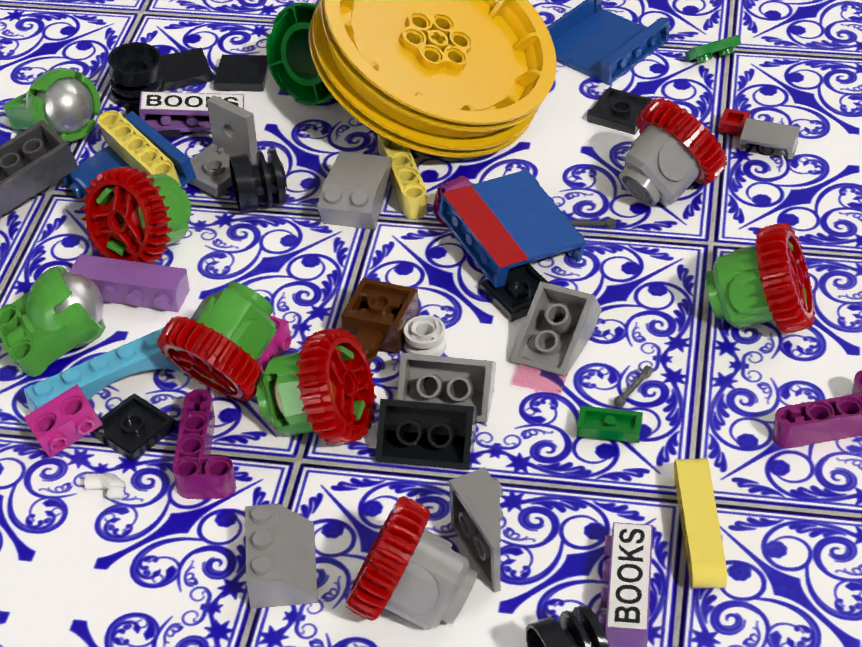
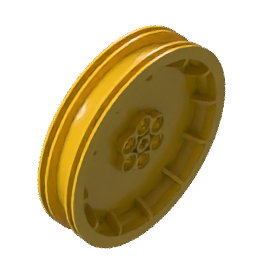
M320 0L313 13L309 27V47L312 60L320 78L334 98L352 116L374 132L399 145L426 154L452 158H470L492 154L510 146L527 130L537 109L548 95L555 80L557 63L551 35L543 19L528 0Z

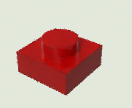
M725 108L719 121L718 131L741 136L746 118H750L751 113Z

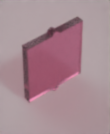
M519 364L512 382L515 386L534 389L535 392L545 391L561 395L570 371L564 377Z

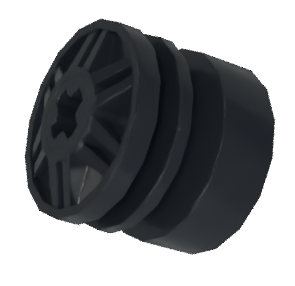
M132 42L120 45L110 52L108 66L111 76V94L113 100L124 107L139 106L141 91L164 92L162 57L160 51L154 46L146 43Z
M275 148L268 149V162L265 161L263 152L257 151V164L252 165L247 153L229 157L232 185L240 213L257 210L259 205L258 197L263 196L268 207L273 206L272 194H275L278 205L286 204V176L283 164Z
M587 605L574 607L572 612L567 610L561 612L559 623L553 617H547L530 623L526 627L527 647H609L600 621Z

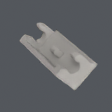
M746 118L740 137V144H742L740 151H746L748 143L768 148L787 150V159L793 160L798 146L799 127Z

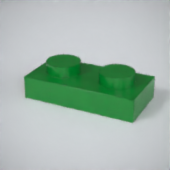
M739 35L694 47L685 52L687 62L697 60L699 64L711 60V55L718 53L720 57L734 53L733 49L741 45Z
M581 406L577 423V436L639 443L643 412Z

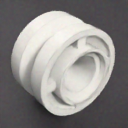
M421 315L410 319L404 326L406 353L441 356L446 349L444 323L439 318L430 315Z

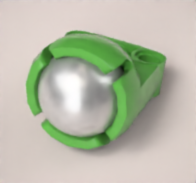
M59 67L44 72L33 81L26 93L5 103L3 108L13 130L28 129L44 120L65 142L70 143L82 139L93 130L97 121L90 118L93 115L99 116L101 103L99 93L88 77L74 69Z
M55 266L46 270L37 278L29 292L15 302L6 304L0 309V338L10 358L28 376L36 377L41 375L51 363L71 349L86 346L98 339L106 329L102 319L104 303L101 292L89 278L80 274L69 273L62 266Z

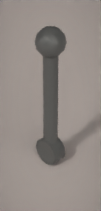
M608 218L605 221L569 220L573 226H605L607 229H614L616 227V220L613 218Z
M646 365L642 370V374L621 396L615 397L614 405L618 408L625 406V400L645 378L648 379L651 376L653 368Z

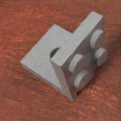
M214 95L207 100L213 143L190 159L197 178L189 183L217 197L232 186L229 157L247 153L252 165L257 164L256 155L258 147L253 113Z

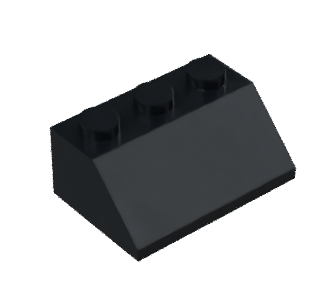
M380 399L375 462L469 470L476 438L478 407Z

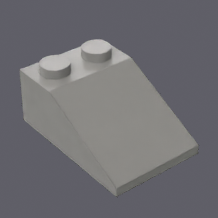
M340 151L323 183L317 208L322 223L376 230L393 161L392 157Z
M540 281L510 356V363L566 377L591 338L602 309L595 295Z
M484 467L449 480L451 525L490 587L496 593L501 591L500 519L503 518V511L500 506V497L503 496V490L499 480L492 478Z

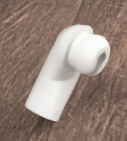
M107 473L85 475V489H108L107 497L109 499H123L126 484L122 479Z

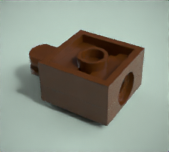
M362 278L341 314L342 329L348 330L351 335L356 336L357 342L362 343L361 350L367 352V361L372 362L380 349L395 353L400 352L405 341V324L410 319L419 316L418 289Z

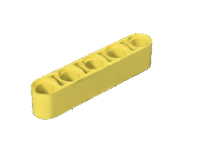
M109 110L99 115L97 122L105 142L132 168H137L139 172H146L147 176L160 173L166 174L175 179L181 187L173 162L119 112Z
M377 133L380 156L392 157L393 159L389 179L404 216L409 219L423 218L427 214L426 187L410 149Z
M707 458L675 459L674 481L691 589L726 588V560L709 461Z

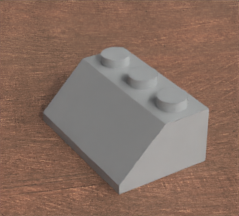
M401 353L397 400L478 407L477 422L487 423L494 393L496 362Z
M278 503L245 506L246 585L250 609L318 603L314 522Z

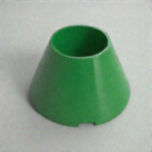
M300 2L285 7L274 18L273 22L275 24L272 32L267 36V61L276 84L283 92H288L295 98L294 101L298 103L315 105L324 103L334 96L320 78L312 60L309 47V27L317 4Z

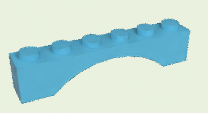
M163 328L24 388L30 413L78 384L87 400H90L106 386L137 372L152 369L180 371L181 369L173 365L172 361L166 359V355L161 353V349L158 348L157 339Z

